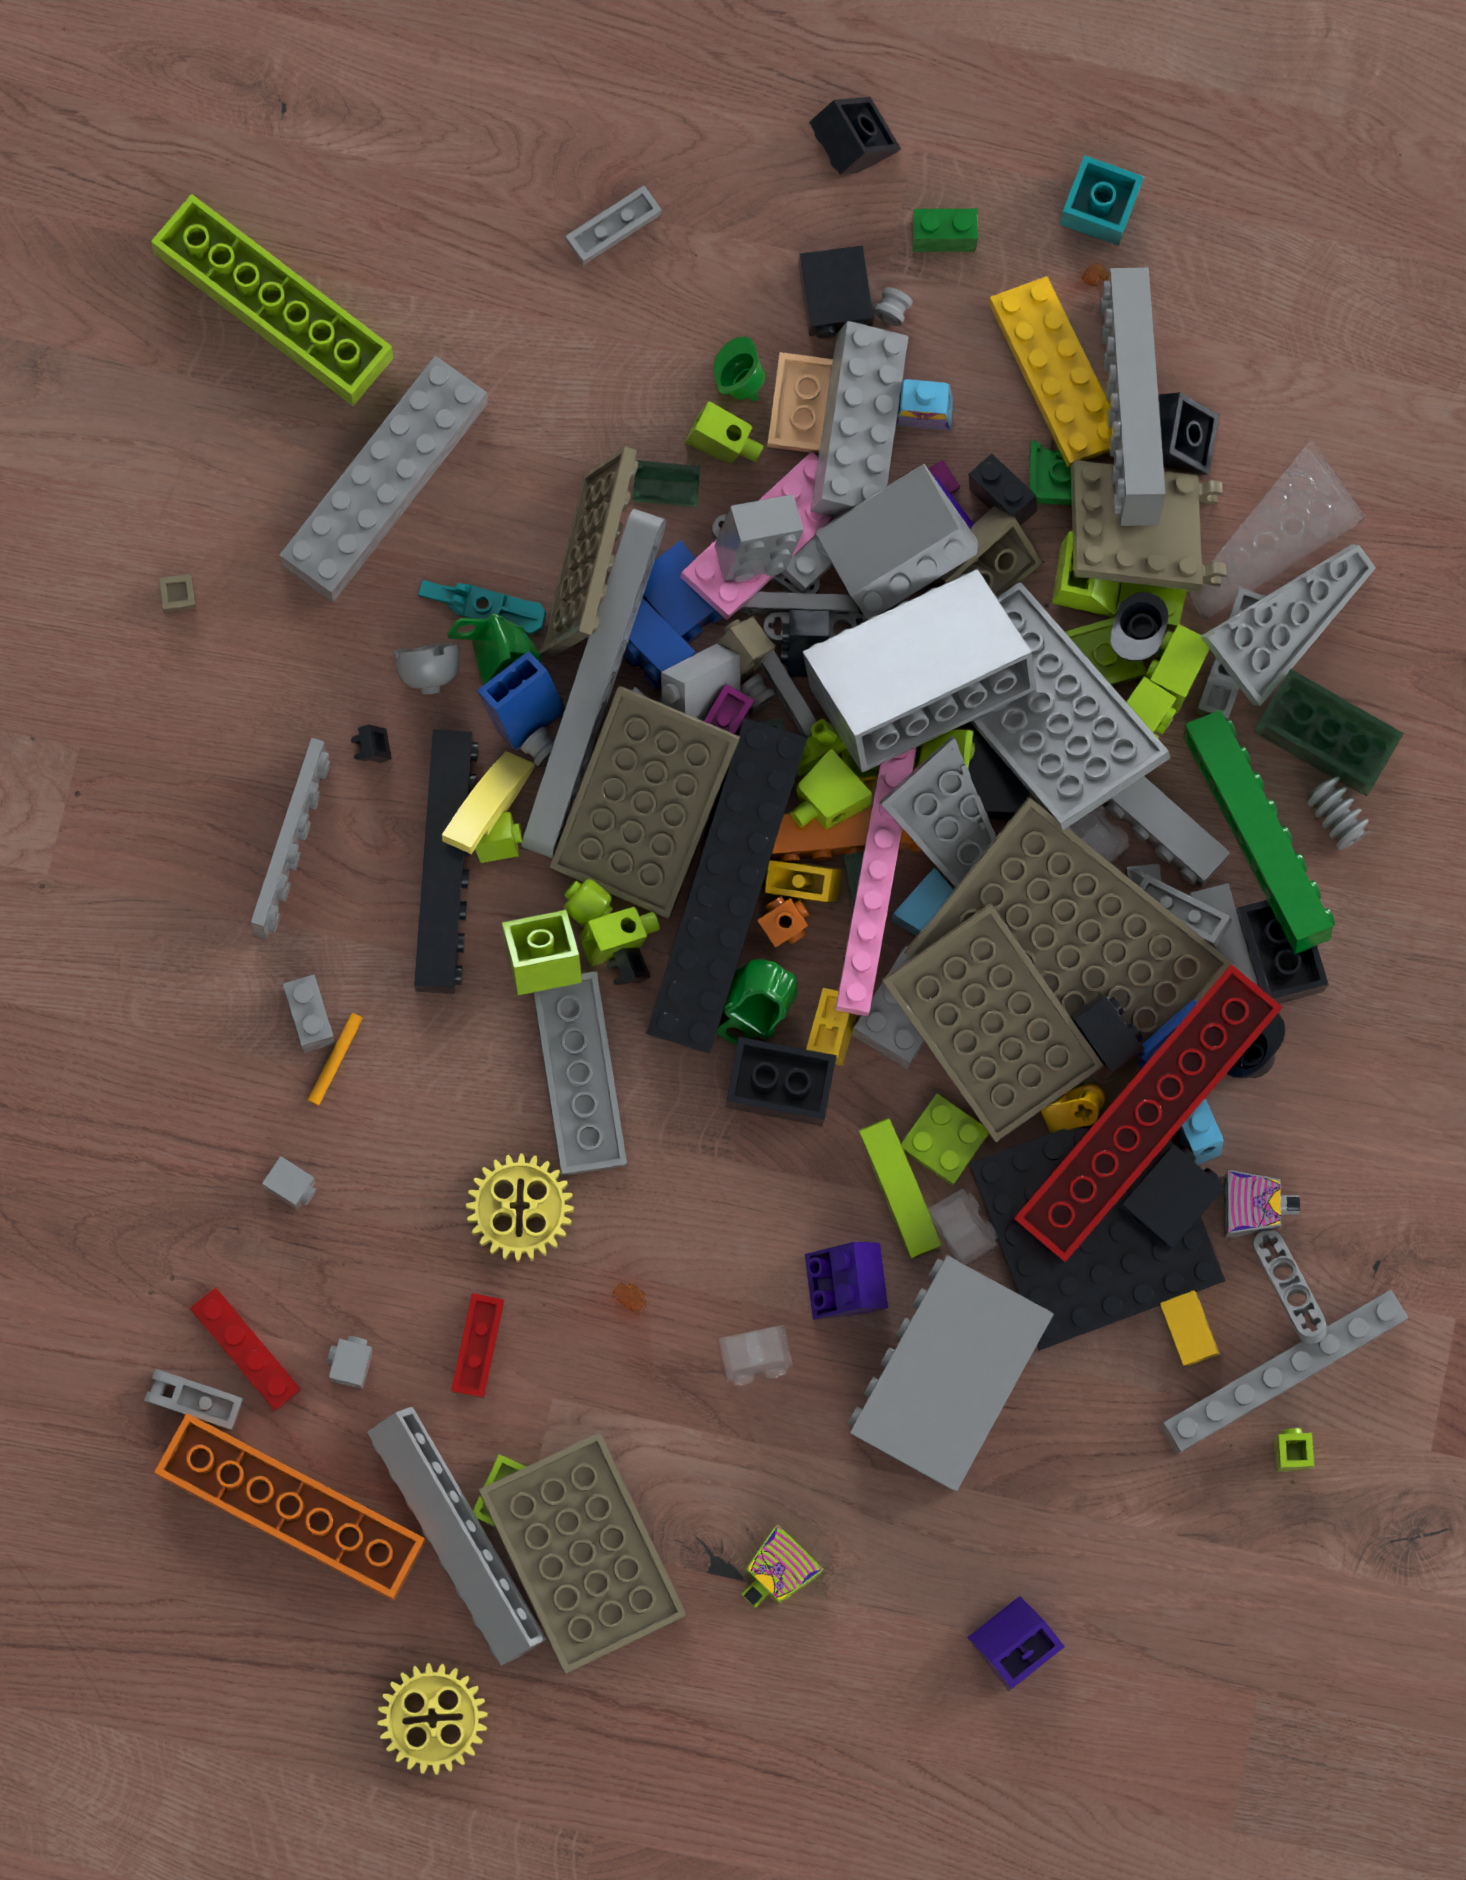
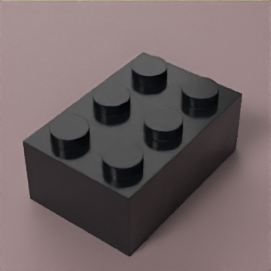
M1267 900L1238 907L1236 911L1258 986L1280 1004L1325 991L1329 983L1318 946L1295 954Z
M739 1037L725 1108L823 1126L837 1055Z

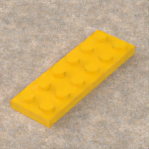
M1048 276L991 296L988 301L991 310L1067 467H1071L1074 460L1087 461L1108 453L1109 440L1112 437V428H1108L1107 413L1108 409H1110V404L1106 400L1099 381Z

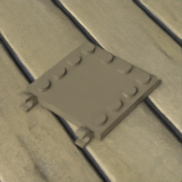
M1073 461L1071 465L1074 576L1200 591L1203 584L1221 586V577H1226V564L1214 562L1202 565L1199 502L1209 505L1217 504V495L1223 494L1222 482L1207 481L1198 484L1197 475L1164 471L1165 499L1159 525L1120 526V515L1114 514L1113 496L1116 494V485H1112L1111 468L1114 465Z

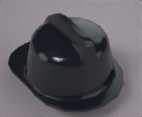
M1137 592L1121 602L1110 639L1111 646L1117 655L1129 661H1142L1150 658L1159 650L1168 623V609L1165 602L1157 595L1149 592Z
M1277 1013L1226 1073L1233 1078H1258L1270 1071L1274 1065L1275 1053L1284 1041L1286 1032L1285 1023L1280 1014Z

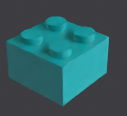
M1084 155L1063 209L1059 225L1119 246L1140 192L1144 176Z

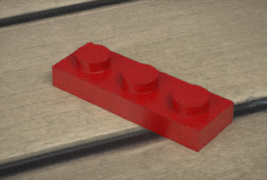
M475 1293L471 1294L451 1388L452 1393L484 1399L504 1307V1299Z

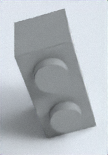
M315 974L283 983L303 1052L306 1053L335 1044Z

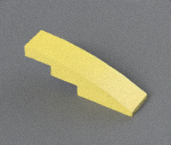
M505 751L477 783L442 834L443 842L472 854L483 835H489L500 815L509 810L535 768V764Z

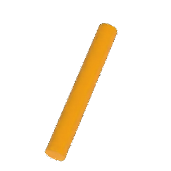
M351 1013L307 1099L308 1102L316 1106L320 1105L363 1020L361 1016Z

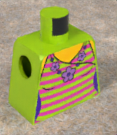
M777 1524L746 1568L745 1572L754 1581L741 1595L754 1608L768 1595L776 1603L780 1604L818 1577L824 1569Z

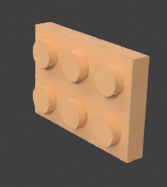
M780 352L767 447L807 453L812 451L815 454H819L833 359Z

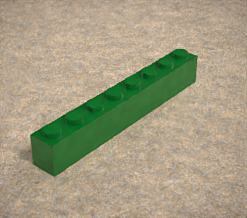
M1221 710L1185 724L1184 740L1293 952L1297 954L1331 940L1333 926H1335L1333 914L1329 908L1324 909L1320 901L1321 894L1314 880L1310 881L1306 875L1307 867L1300 853L1296 854L1291 846L1293 841L1286 826L1281 827L1277 819L1279 815L1272 799L1267 800L1263 792L1265 788L1261 776L1258 772L1253 773L1249 765L1251 760L1245 746H1239L1235 738L1237 733L1234 724L1230 719H1225Z

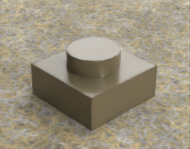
M191 574L159 578L164 613L196 608Z

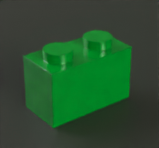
M977 208L914 209L911 221L912 252H975L978 242Z

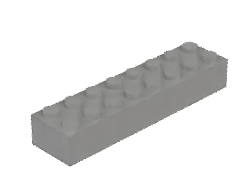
M1110 268L1108 281H1103V297H1100V316L1104 317L1105 325H1102V344H1106L1107 353H1104L1103 364L1104 372H1108L1109 380L1106 381L1105 394L1106 400H1110V409H1108L1107 413L1108 428H1112V437L1109 440L1110 457H1114V466L1111 468L1112 485H1116V494L1113 496L1114 514L1120 515V526L1159 525L1165 499V481L1149 268Z
M434 356L280 553L281 566L334 603L488 405L487 392L440 358Z

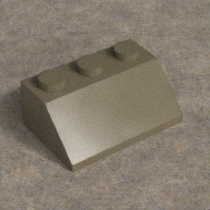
M993 506L971 528L972 533L978 540L977 555L932 583L938 588L955 580L962 574H968L978 569L995 597H998L1017 583L1026 579L1043 562L1016 518Z

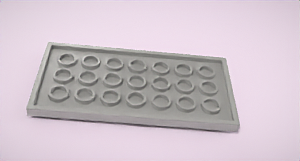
M1019 582L996 598L1032 652L1037 690L970 722L1040 805L1055 818L1060 828L1064 830L1169 760L1170 753L1027 588Z

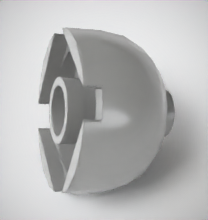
M430 644L414 648L413 651H409V647L393 651L397 674L409 687L421 688V694L441 692L440 686L450 683L456 677L459 670L460 655L458 644Z

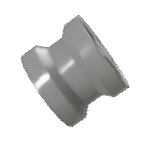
M886 287L882 292L883 299L881 303L876 304L873 312L881 320L895 326H900L905 319V310L910 309L913 301L902 291Z
M760 674L753 676L740 687L741 693L754 700L749 710L751 715L762 710L776 696L772 689H767L763 684L764 679Z
M541 727L522 744L521 750L525 754H530L534 758V764L540 768L548 763L555 741L549 737V731L545 727Z

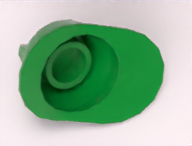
M746 336L736 337L725 344L715 358L713 369L717 389L720 394H728L737 400L749 398L752 401H757L759 399L758 390L765 382L766 373L759 362L756 346L752 339Z

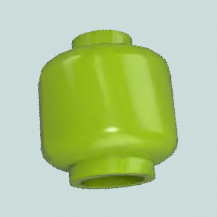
M587 879L581 884L575 881L564 893V896L568 899L564 909L567 910L568 915L583 927L586 926L588 921L609 915L613 910V907L610 905L612 901L611 895L592 879Z

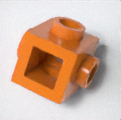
M779 896L765 906L768 911L757 919L776 948L786 940L793 944L807 934L804 928L809 925L806 918L810 916V913L800 899L795 902L792 897L784 900L782 896ZM787 915L791 918L792 922L790 924H783L780 921V917Z

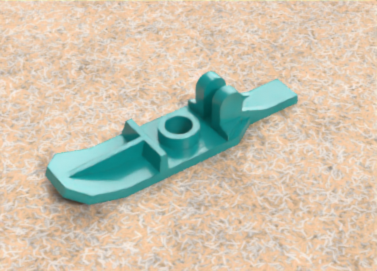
M423 580L418 594L420 597L445 603L456 615L466 618L487 619L492 614L501 615L504 619L523 627L526 634L531 635L543 628L547 615L540 603L511 597L503 593L472 586V584L457 583L456 586L451 587ZM479 600H486L489 603L485 609L478 608L476 604Z

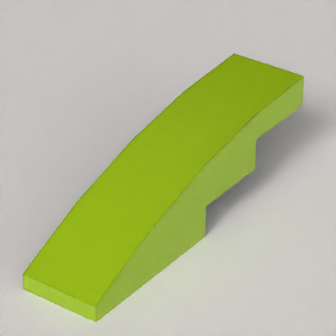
M884 1119L858 1130L880 1190L884 1193L894 1223L898 1226L908 1255L913 1258L942 1246L890 1119Z

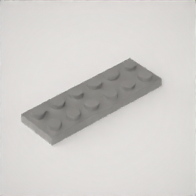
M315 738L310 740L251 919L254 935L266 940L270 931L276 932L281 916V913H278L280 900L286 901L291 883L288 882V875L290 870L296 871L301 852H298L300 839L306 840L311 825V822L308 821L310 809L316 810L321 791H318L320 778L325 780L330 769L331 761L328 760L329 753L326 752L325 743Z
M597 971L582 973V983L533 992L562 1176L627 1166Z

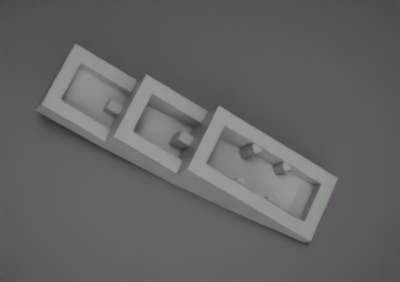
M1240 587L1229 619L1266 596ZM1216 657L1196 714L1206 716L1221 710L1225 719L1228 720L1239 686Z

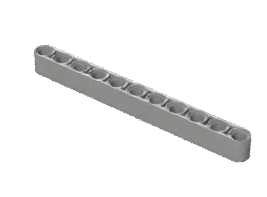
M633 509L629 515L607 581V593L597 611V614L600 615L599 625L596 632L588 638L523 836L522 848L553 859L579 791L666 526L664 518L637 509Z

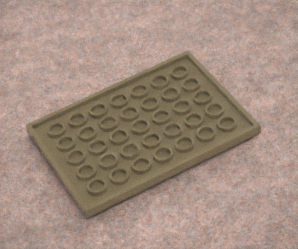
M1029 797L904 952L910 958H913L991 903L1069 1016L1101 993L1106 995L1108 999L1114 996L1125 1011L1120 1016L1127 1026L1133 1023L1142 1035L1143 1040L1139 1042L1141 1045L1192 999L1199 1002L1223 972L1233 963L1068 828L1062 830L1055 818ZM1135 1056L1113 1073L1103 1066L1075 1087L1093 1084L1101 1088L1105 1094V1102L1100 1110L1104 1113L1141 1070L1137 1065L1140 1059L1138 1056Z

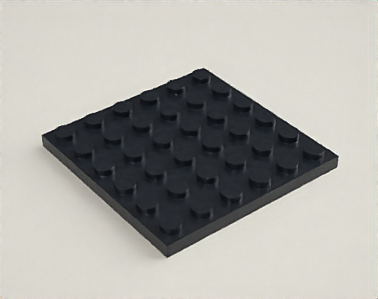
M1094 1124L1070 1130L1061 1129L969 1163L1017 1294L1054 1313L1037 1344L1039 1351L1161 1306L1160 1303L1193 1290L1198 1292L1225 1282L1201 1216L1179 1242L1168 1251L1118 1207L1163 1154L1173 1145L1172 1139L1167 1142L1066 1262L1061 1260L1013 1218Z

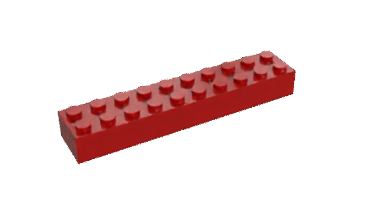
M1231 964L1013 1219L1061 1260L1066 1262L1283 1007Z

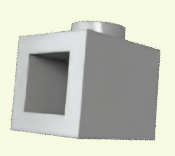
M348 1336L347 1340L339 1339L337 1347L331 1346L327 1359V1365L332 1366L329 1374L331 1382L363 1390L373 1353L372 1347L367 1346V1340Z

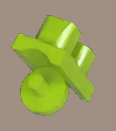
M820 719L810 728L812 735L807 738L797 770L798 776L811 770L829 750L833 749L838 755L846 749L832 723L830 724L826 720Z

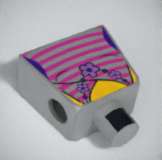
M1228 1170L1224 1175V1238L1257 1234L1265 1230L1275 1231L1281 1226V1215H1299V1195H1281L1280 1179Z

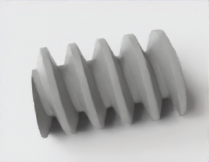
M1336 776L1313 789L1307 795H1312L1307 804L1309 807L1319 806L1314 813L1316 818L1326 817L1322 827L1324 829L1334 827L1329 837L1333 840L1341 838L1336 848L1344 850L1364 838L1371 831L1364 832L1363 830L1369 822L1368 819L1356 820L1362 810L1360 808L1349 809L1354 801L1353 797L1342 799L1347 788L1335 789L1334 786L1340 779L1339 776Z

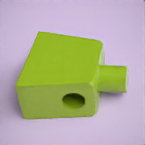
M710 401L706 403L698 414L685 441V444L731 464L739 455L756 462L764 445L748 438L752 430V426Z
M831 749L798 784L796 797L801 804L793 809L790 815L801 828L815 818L824 829H830L870 807L872 792Z
M635 907L588 921L579 936V941L590 967L614 959L613 953L622 948H640L647 938V934L659 930V922L654 912L639 916Z

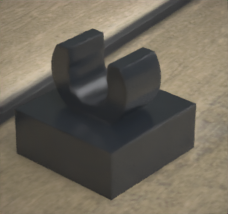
M368 724L359 727V735L351 738V743L361 744L362 752L355 754L354 759L361 761L370 760L379 763L392 759L386 728Z
M639 947L622 948L614 952L615 960L607 964L608 969L619 967L621 976L613 981L615 985L641 983L651 978Z

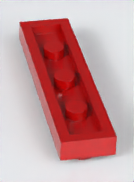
M216 1287L190 1308L275 1412L301 1391L300 1387Z

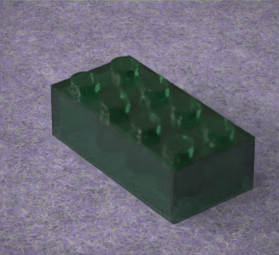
M1291 668L1254 733L1331 777L1339 776L1340 779L1338 781L1366 797L1404 734Z

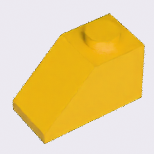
M770 860L765 893L823 902H838L842 869Z

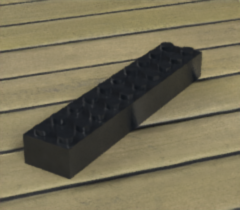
M746 718L742 720L737 735L741 738L719 793L645 1032L646 1035L704 1053H710L807 741V737Z

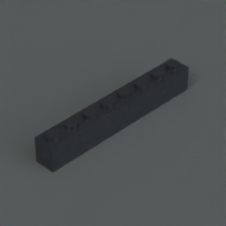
M433 729L414 982L415 992L455 994V985H462L463 965H457L458 953H464L465 933H459L460 921H466L467 901H461L462 888H469L470 869H464V857H471V854L443 842L442 834L469 793L476 786V774H471V761H478L479 742H473L472 732Z

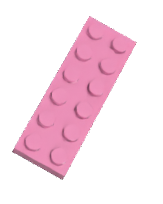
M812 451L760 499L794 495L804 530L793 555L816 535L818 529L835 518L811 512L818 456ZM714 541L682 571L680 578L723 618L728 620L774 576H768L764 573L754 575L751 579L743 582H737L735 579L725 581L715 550L716 541Z

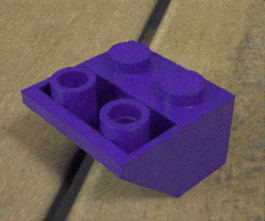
M850 1242L805 1254L813 1320L861 1315L888 1308L880 1243Z
M1021 1596L967 1637L1008 1691L1065 1647L1044 1619Z

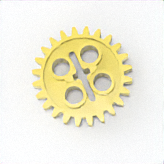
M520 1154L516 1163H513L510 1155H506V1165L503 1166L496 1159L493 1160L495 1170L491 1172L484 1167L482 1172L485 1179L474 1178V1183L479 1189L468 1191V1195L475 1199V1202L467 1203L466 1209L475 1211V1214L467 1217L468 1223H478L472 1230V1234L484 1235L479 1243L482 1247L490 1242L492 1244L490 1254L494 1255L499 1249L503 1250V1260L505 1261L510 1253H515L517 1262H520L522 1253H527L530 1261H534V1251L536 1250L545 1257V1246L547 1244L555 1249L558 1247L555 1236L566 1237V1233L561 1226H571L572 1221L564 1216V1214L574 1212V1207L565 1205V1202L573 1198L572 1193H562L568 1186L567 1180L557 1182L560 1171L555 1170L549 1173L550 1163L548 1161L541 1167L537 1166V1156L535 1155L530 1163H525L523 1154ZM519 1179L524 1180L523 1202L525 1207H529V1209L523 1210L521 1237L516 1236V1210L511 1209V1207L517 1205V1184ZM503 1183L509 1184L513 1188L512 1195L505 1199L497 1197L494 1193L495 1188ZM536 1184L542 1185L547 1191L546 1195L539 1200L532 1199L528 1195L529 1188ZM500 1216L508 1217L512 1221L511 1228L504 1232L496 1230L493 1226L496 1218ZM533 1217H539L544 1220L546 1225L542 1231L534 1233L528 1230L527 1222Z
M427 1663L426 1672L421 1674L419 1669L414 1666V1677L409 1678L402 1672L401 1678L404 1683L401 1686L394 1682L390 1683L395 1691L394 1695L383 1694V1698L389 1702V1706L379 1707L378 1711L386 1714L387 1719L378 1721V1726L387 1727L388 1731L383 1733L380 1738L381 1740H392V1743L386 1750L391 1752L398 1749L400 1752L396 1757V1761L399 1763L403 1759L408 1758L407 1769L409 1770L418 1763L420 1764L421 1774H425L427 1767L432 1766L435 1775H438L440 1765L445 1764L448 1771L452 1772V1761L456 1760L462 1766L465 1765L462 1755L466 1752L474 1756L475 1752L471 1748V1744L483 1743L476 1734L477 1731H487V1727L480 1724L479 1719L487 1717L488 1713L478 1711L477 1707L484 1704L485 1700L484 1698L474 1699L473 1696L479 1690L478 1686L468 1689L466 1686L470 1677L467 1675L459 1681L457 1679V1668L452 1670L450 1675L445 1674L444 1664L440 1665L438 1672H433L430 1663ZM447 1691L454 1692L458 1696V1703L451 1710H445L439 1705L441 1694ZM413 1694H418L424 1699L422 1710L416 1713L409 1712L405 1707L407 1697ZM430 1710H435L438 1716L463 1715L462 1720L438 1721L436 1728H430L427 1722L407 1725L402 1722L404 1718L428 1717ZM453 1725L459 1728L461 1736L456 1743L447 1744L442 1740L441 1734L446 1726ZM421 1728L426 1732L427 1739L422 1746L413 1747L408 1743V1734L412 1729Z

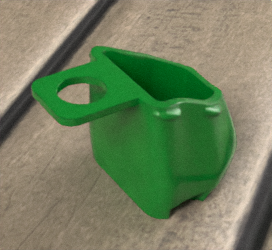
M492 614L487 619L460 618L455 621L447 633L449 639L472 640L482 685H485L528 651L542 664V656L526 634L525 629L498 614ZM465 625L475 626L468 633L457 632L459 628Z
M751 959L744 967H738L731 983L726 1005L724 1006L725 1014L729 1018L718 1026L716 1033L735 1046L738 1044L739 1037L730 1035L727 1032V1028H739L745 1034L743 1038L753 1039L757 1035L763 1039L773 1037L777 1024L785 1018L786 1012L797 997L798 985L796 976L781 968L776 962L764 959Z

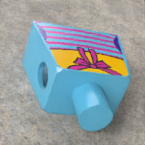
M903 380L896 425L951 430L954 397L950 385L943 382Z

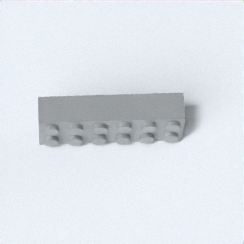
M847 321L836 334L811 512L837 518L887 487L908 343L907 335Z

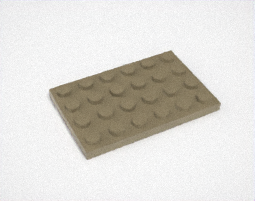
M624 446L584 474L540 650L541 655L554 657L594 634L598 628L600 615L597 614L599 602H603L608 589V585L604 583L606 574L610 572L615 561V553H612L614 541L619 539L622 532L623 523L619 521L622 510L624 511L627 508L630 500V492L627 491L629 481L634 478L638 468V461H635L636 449Z
M621 686L618 687L549 868L582 882L592 879L608 893L669 919L678 901L741 737Z
M991 903L882 979L885 986L995 1142L1104 1066Z
M600 1432L478 1490L564 1675L687 1616Z

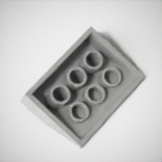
M925 464L917 467L816 531L820 542L850 596L868 620L875 615L883 613L977 555L978 548L977 538Z

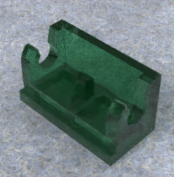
M636 460L638 461V468L635 474L633 501L697 507L700 466Z

